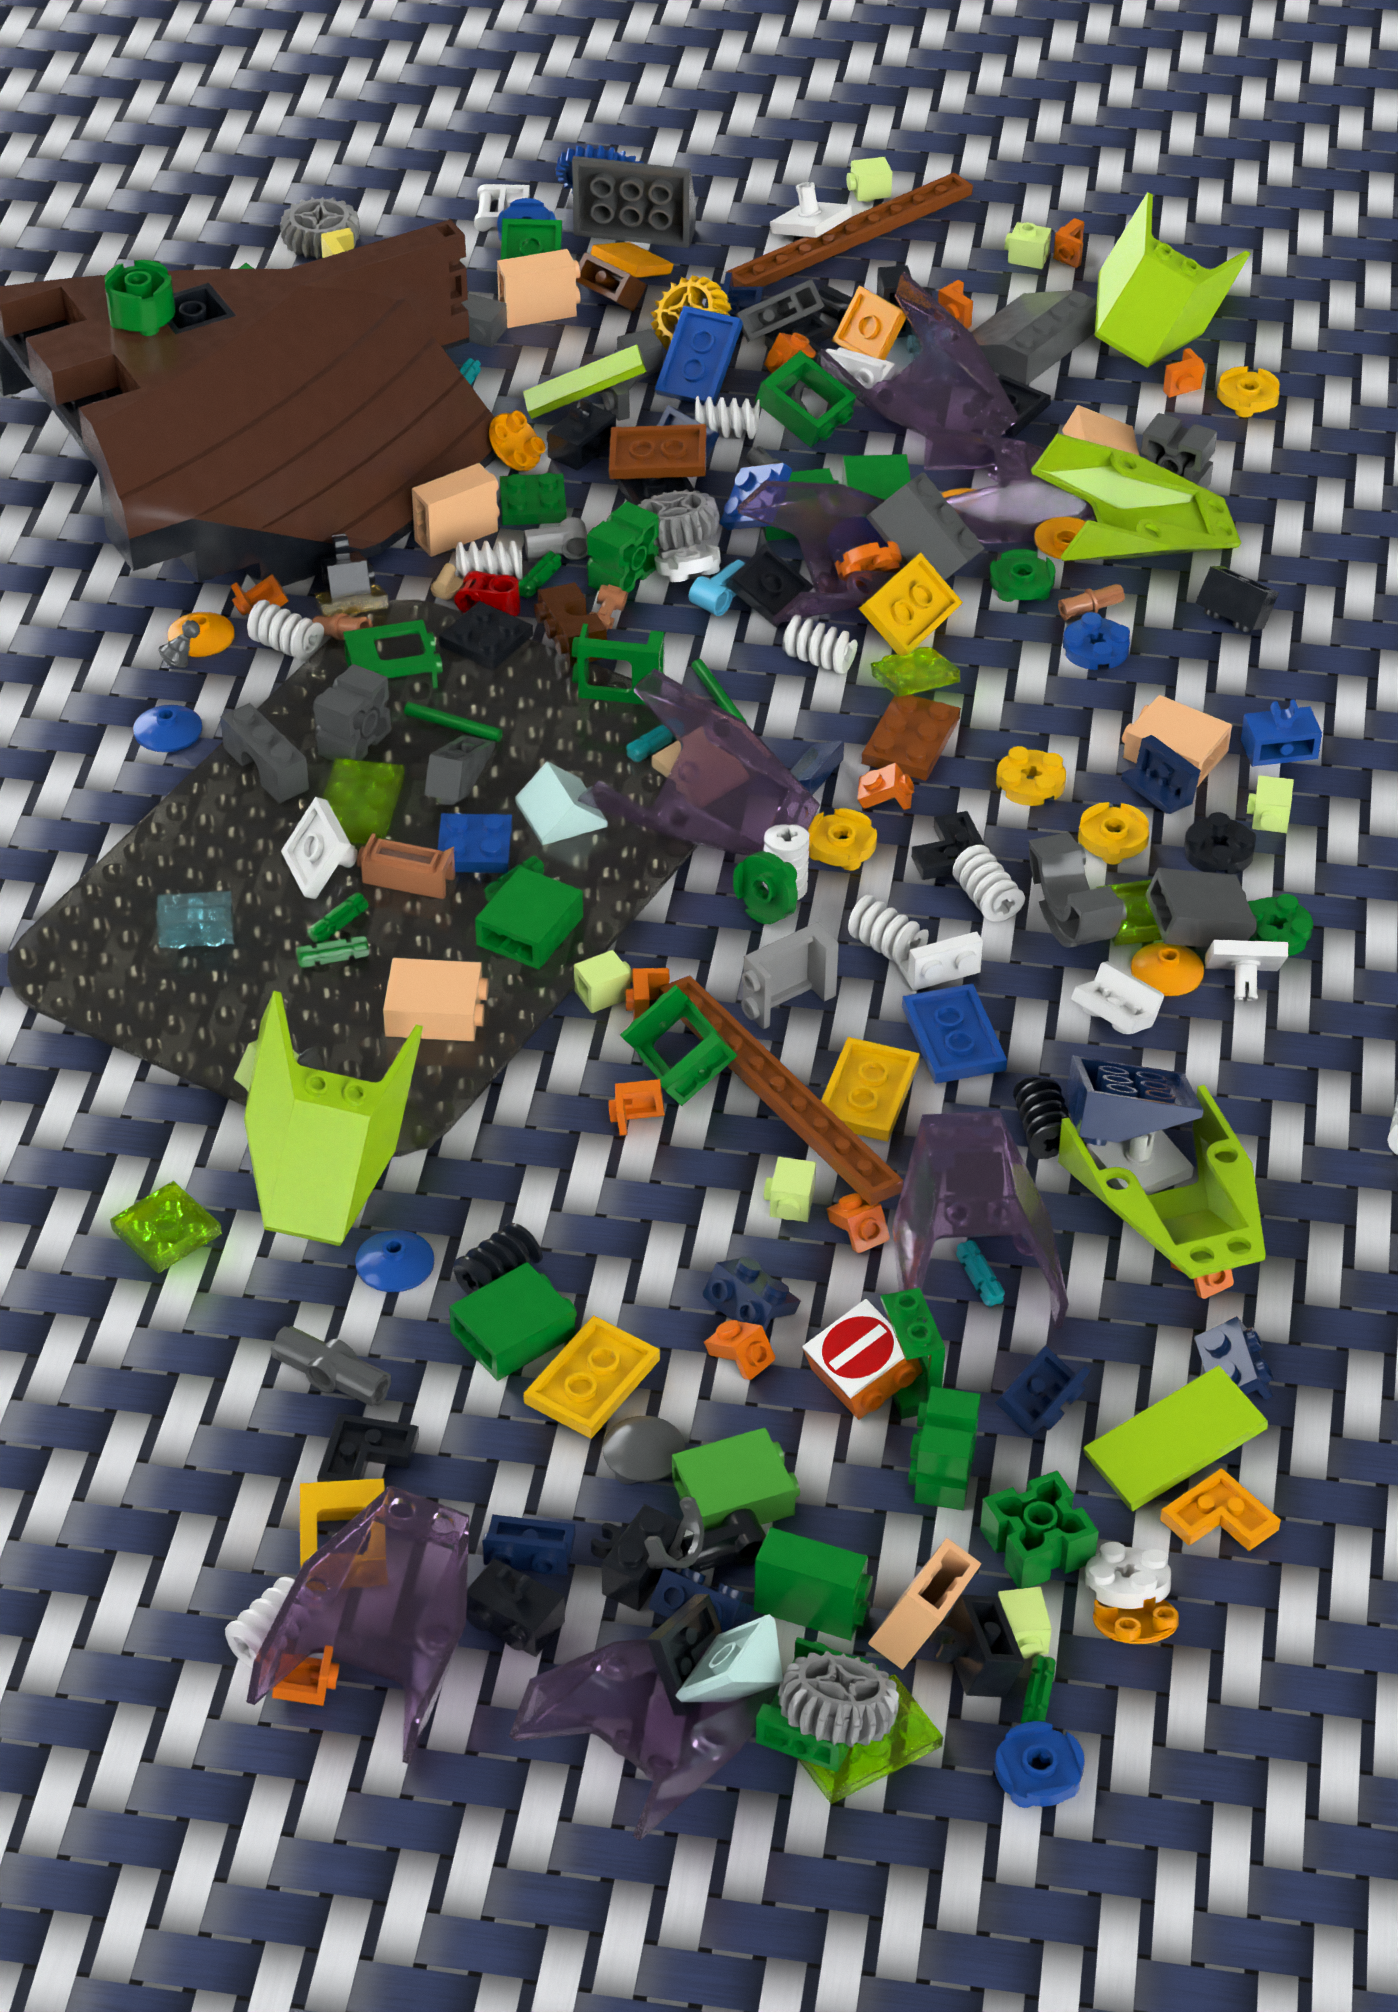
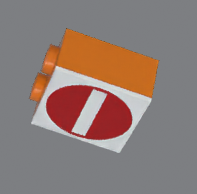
M867 1299L863 1300L802 1346L811 1370L858 1420L869 1412L879 1409L885 1400L901 1388L912 1384L916 1377L923 1372L918 1358L905 1360L891 1324Z

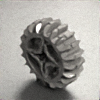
M311 197V200L308 201L300 200L299 204H291L290 209L284 210V215L281 217L280 222L283 244L287 245L288 250L294 251L295 255L304 254L305 258L313 256L319 259L322 257L321 234L350 228L354 236V246H356V241L359 239L360 234L359 217L357 212L353 210V206L346 205V202L343 200L337 202L335 198L324 199L322 197L321 199H314Z
M687 489L679 492L676 490L670 493L663 492L662 495H653L651 499H644L641 504L637 505L659 515V536L654 540V545L663 548L665 551L669 548L677 550L680 547L689 548L693 544L699 545L702 540H708L712 535L716 534L717 528H719L720 516L715 499L710 497L709 494L700 493L697 490L689 492Z
M825 1651L823 1656L809 1653L807 1658L797 1657L795 1663L788 1664L787 1670L783 1674V1681L780 1682L778 1704L781 1706V1715L788 1718V1724L792 1727H800L801 1734L803 1735L811 1734L816 1736L817 1741L823 1739L831 1741L834 1746L836 1743H845L849 1747H853L856 1742L867 1746L871 1740L882 1741L884 1734L890 1733L898 1713L899 1693L896 1691L897 1683L889 1679V1673L877 1671L876 1664L861 1662L860 1657L853 1659L846 1657L844 1653L838 1656Z

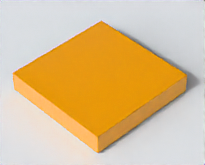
M631 242L593 245L590 253L636 278L669 275L674 265Z
M859 286L832 341L844 349L885 361L909 313L870 290Z

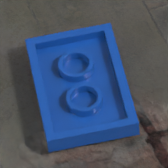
M683 305L654 389L657 395L696 403V397L699 396L701 405L705 404L709 396L712 398L713 405L715 406L743 325L741 318Z
M974 984L902 996L903 1011L934 1084L1006 1071L1007 1058Z

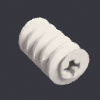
M699 396L696 397L695 420L706 424L707 427L716 432L721 428L724 438L729 437L732 429H734L736 438L740 439L744 430L747 431L749 439L754 438L759 426L760 399L757 400L755 407L751 408L747 398H745L742 407L738 406L736 398H733L730 406L726 407L724 397H720L717 406L713 405L712 398L709 396L704 405H701Z
M511 540L508 549L505 550L502 542L497 541L495 549L491 550L489 542L484 541L482 549L478 550L475 541H471L468 551H465L462 542H458L456 546V574L458 577L462 574L464 578L471 571L497 575L499 573H502V575H512V573H515L519 582L523 578L522 546L521 549H518L515 541Z
M267 600L258 601L249 614L247 630L252 640L261 642L263 645L272 647L277 651H282L284 654L293 656L295 659L301 661L309 659L318 650L322 642L324 627L321 623H313L311 619L306 617L302 619L300 614H291L290 610L280 609V606L276 604L270 605Z
M796 614L793 616L784 633L783 651H786L790 657L795 658L798 656L801 661L807 662L810 660L813 665L819 666L822 664L825 669L831 670L834 668L836 673H846L854 660L858 646L857 640L854 639L850 643L848 631H843L839 638H837L836 627H831L827 634H825V624L821 622L813 630L814 623L809 618L801 626V615Z
M776 825L765 832L764 851L775 854L783 862H789L795 867L797 871V879L795 881L798 890L797 900L804 897L808 888L810 833L799 825ZM763 882L764 887L768 890L767 885Z
M984 845L968 847L956 859L953 866V876L986 919L995 922L1007 920L1022 908L1025 902L1023 891L1018 889L1015 881L1011 880L1010 875L1004 871L1003 866L997 862L996 857L990 853L988 847Z
M871 894L862 897L850 915L848 925L850 935L857 940H861L866 946H872L876 952L883 953L886 958L894 960L899 966L901 961L909 959L910 949L927 945L929 937L927 929L920 931V925L916 921L909 922L906 915H898L894 908H887L886 904L882 901L876 902L875 897Z
M281 1577L274 1583L273 1588L265 1590L260 1599L254 1600L248 1610H243L237 1617V1620L231 1621L227 1625L225 1636L228 1645L240 1661L255 1670L261 1669L258 1656L265 1661H270L274 1656L271 1646L277 1650H282L286 1645L284 1636L294 1639L298 1634L296 1625L306 1628L310 1623L308 1614L318 1617L322 1612L321 1605L303 1584L289 1577Z

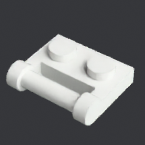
M481 185L477 191L479 209L474 219L475 228L478 231L485 232L491 227H497L500 212L502 210L504 212L506 208L510 207L511 202L517 199L530 198V185ZM494 199H499L498 212H490L491 202Z

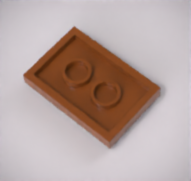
M706 424L611 427L610 479L706 476Z
M896 691L862 752L861 764L881 769L896 763L903 774L927 781L960 719L961 708Z

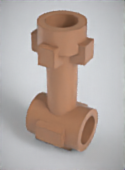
M602 584L597 597V604H600L601 607L596 614L608 630V628L612 629L615 618L610 617L613 610L623 611L628 592L614 585L608 584L606 586Z

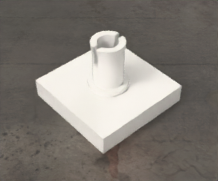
M813 182L801 183L796 186L800 205L771 221V233L817 238L853 216L851 205L817 202L815 184Z
M318 797L314 798L281 850L303 895L313 899L318 897L338 864L350 868L357 860V849H355L354 845L350 844L329 802Z
M1213 940L1205 954V969L1235 970L1234 999L1243 1001L1246 986V1001H1254L1258 999L1257 970L1278 971L1288 957V942Z
M1162 1130L1119 1143L1107 1141L1105 1146L1087 1144V1150L1099 1170L1111 1167H1121L1130 1170L1137 1177L1146 1195H1151L1192 1178L1193 1165ZM1113 1178L1108 1180L1116 1190L1128 1187V1183L1123 1179Z

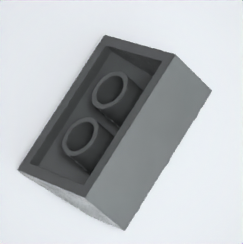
M924 472L905 484L866 516L886 543L887 541H892L898 544L902 555L901 562L904 565L921 552L944 580L951 577L985 549L976 535L971 532L955 509L947 502Z

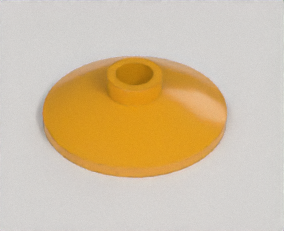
M1074 517L1048 519L1036 528L1034 535L1035 544L1046 555L1061 559V555L1086 521Z
M194 612L184 615L175 620L168 630V641H172L177 636L183 634L182 625L187 620H194L198 623L200 634L196 638L190 639L188 656L206 657L220 653L231 645L235 636L234 626L231 621L225 616L213 612Z
M1159 942L1149 944L1135 953L1131 961V974L1162 992L1164 996H1179L1193 991L1200 985L1204 976V965L1200 957L1191 949L1182 945Z

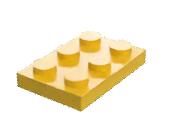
M920 552L870 597L859 610L898 656L903 659L963 602Z
M847 1037L821 1101L855 1134L888 1142L919 1066L920 1053Z
M593 1315L524 1392V1404L592 1439L660 1361V1349Z

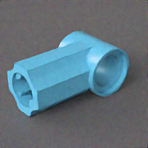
M736 560L710 579L706 576L698 577L690 588L689 601L716 616L723 615L730 607L732 598L737 595L726 584L745 563L741 560Z

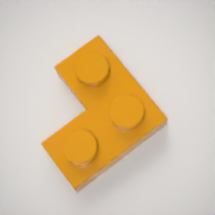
M1222 1468L1161 1509L1160 1520L1188 1546L1220 1525L1248 1551L1279 1531L1281 1522L1274 1513Z

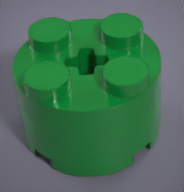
M134 260L135 266L124 268L123 263L114 266L107 272L104 278L110 325L116 329L138 331L144 336L157 334L159 328L171 321L175 314L173 285L168 269L161 263L151 260Z

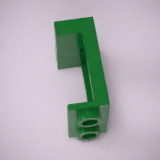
M423 620L343 632L345 659L348 668L355 664L388 678L428 672L432 687L438 688L437 674L443 672L442 661L439 653L434 654L436 652L433 632L427 633ZM408 634L419 635L422 655L392 660H381L379 658L374 643L377 639Z
M583 623L580 637H574L572 644V657H577L578 662L574 664L572 681L578 684V698L659 706L664 688V632L651 631L647 644L590 639L588 637V624ZM589 657L628 661L632 666V687L621 689L589 685Z
M676 985L668 992L662 994L647 1011L636 1018L620 1034L634 1048L656 1077L660 1079L662 1088L681 1106L738 1056L694 1002ZM687 1018L704 1040L671 1069L655 1050L654 1044L678 1020Z
M920 1287L881 1295V1302L905 1360L918 1358L923 1371L912 1384L901 1388L892 1395L901 1419L918 1416L920 1402L928 1403L931 1386L942 1388L945 1345Z
M797 1637L792 1664L795 1663L797 1657L807 1658L809 1653L823 1656L825 1651H828L832 1655L841 1656L842 1652L833 1650L823 1643L811 1642ZM845 1654L846 1657L853 1658V1659L859 1657V1656H850V1655H848V1654ZM860 1657L861 1662H864L866 1664L870 1663L865 1658ZM876 1665L877 1671H879V1665ZM779 1690L771 1705L762 1704L756 1716V1743L835 1772L839 1771L850 1749L848 1745L836 1743L834 1746L831 1741L824 1739L817 1741L816 1736L801 1734L800 1727L790 1726L788 1718L781 1715V1706L778 1704L780 1698L778 1696Z

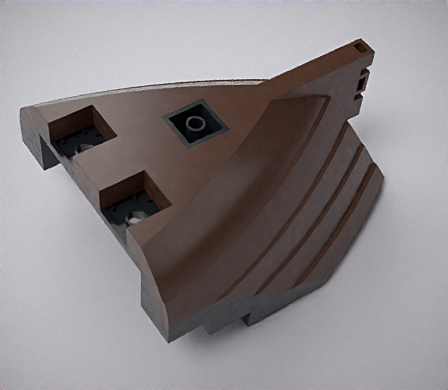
M451 219L289 269L168 271L173 285L175 314L171 321L160 327L159 332L153 336H144L138 331L116 329L110 325L105 291V275L0 286V392L3 396L36 387L97 468L106 535L133 571L180 557L198 582L210 580L240 569L245 570L255 585L272 574L278 580L281 587L322 574L319 556L335 554L332 535L345 533L348 537L349 552L359 551L365 559L381 554L414 530L412 488L477 463L486 468L497 457L489 438L490 423L495 417L444 351L470 342L469 314L462 304L463 301L468 300L467 268L460 261L461 258L466 257L465 234Z

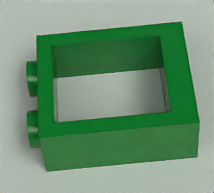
M800 350L761 382L755 403L760 399V407L811 448L820 440L826 441L832 435L836 426L839 424L845 425L854 414L852 408L857 396ZM801 380L833 407L816 419L786 395L785 392Z

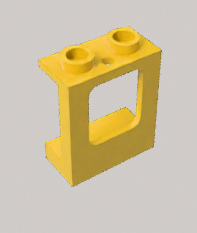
M384 1478L300 1483V1568L302 1584L308 1590L328 1591L338 1588L359 1587L367 1589L374 1586H388ZM368 1519L369 1548L367 1552L358 1555L321 1556L318 1553L317 1522Z

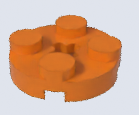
M887 541L888 547L880 548L878 542H874L843 554L844 562L840 563L838 560L835 562L839 578L843 581H850L852 587H861L868 584L870 578L879 575L891 576L901 570L899 563L902 561L898 544Z

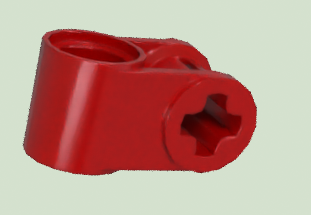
M480 571L468 572L463 579V588L458 590L454 598L456 606L464 613L478 601L514 617L521 611L519 583L511 575H497Z

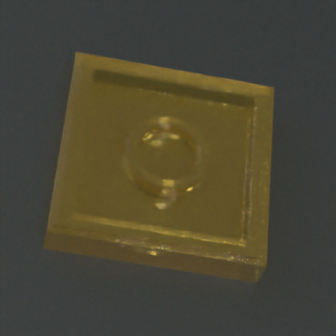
M381 585L370 586V594L331 599L327 592L315 593L316 605L325 617L334 616L339 613L351 614L387 609L389 607L387 593Z

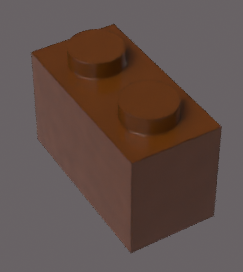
M587 252L584 253L579 263L580 278H576L577 283L634 312L647 284Z

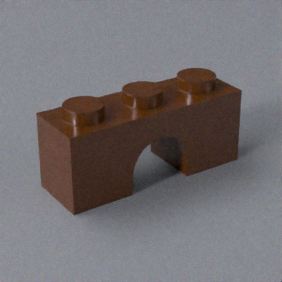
M575 582L537 590L538 603L534 604L536 620L539 624L543 623L548 639L554 640L557 653L563 655L570 666L578 663L577 657H572V644L574 637H580L583 623L588 624V637L590 639L607 640V629L596 613L587 615L586 598ZM589 657V662L605 658Z

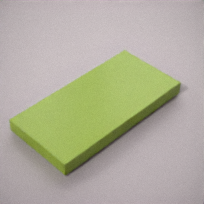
M1218 1365L1084 1447V1454L1131 1512L1268 1429V1420Z

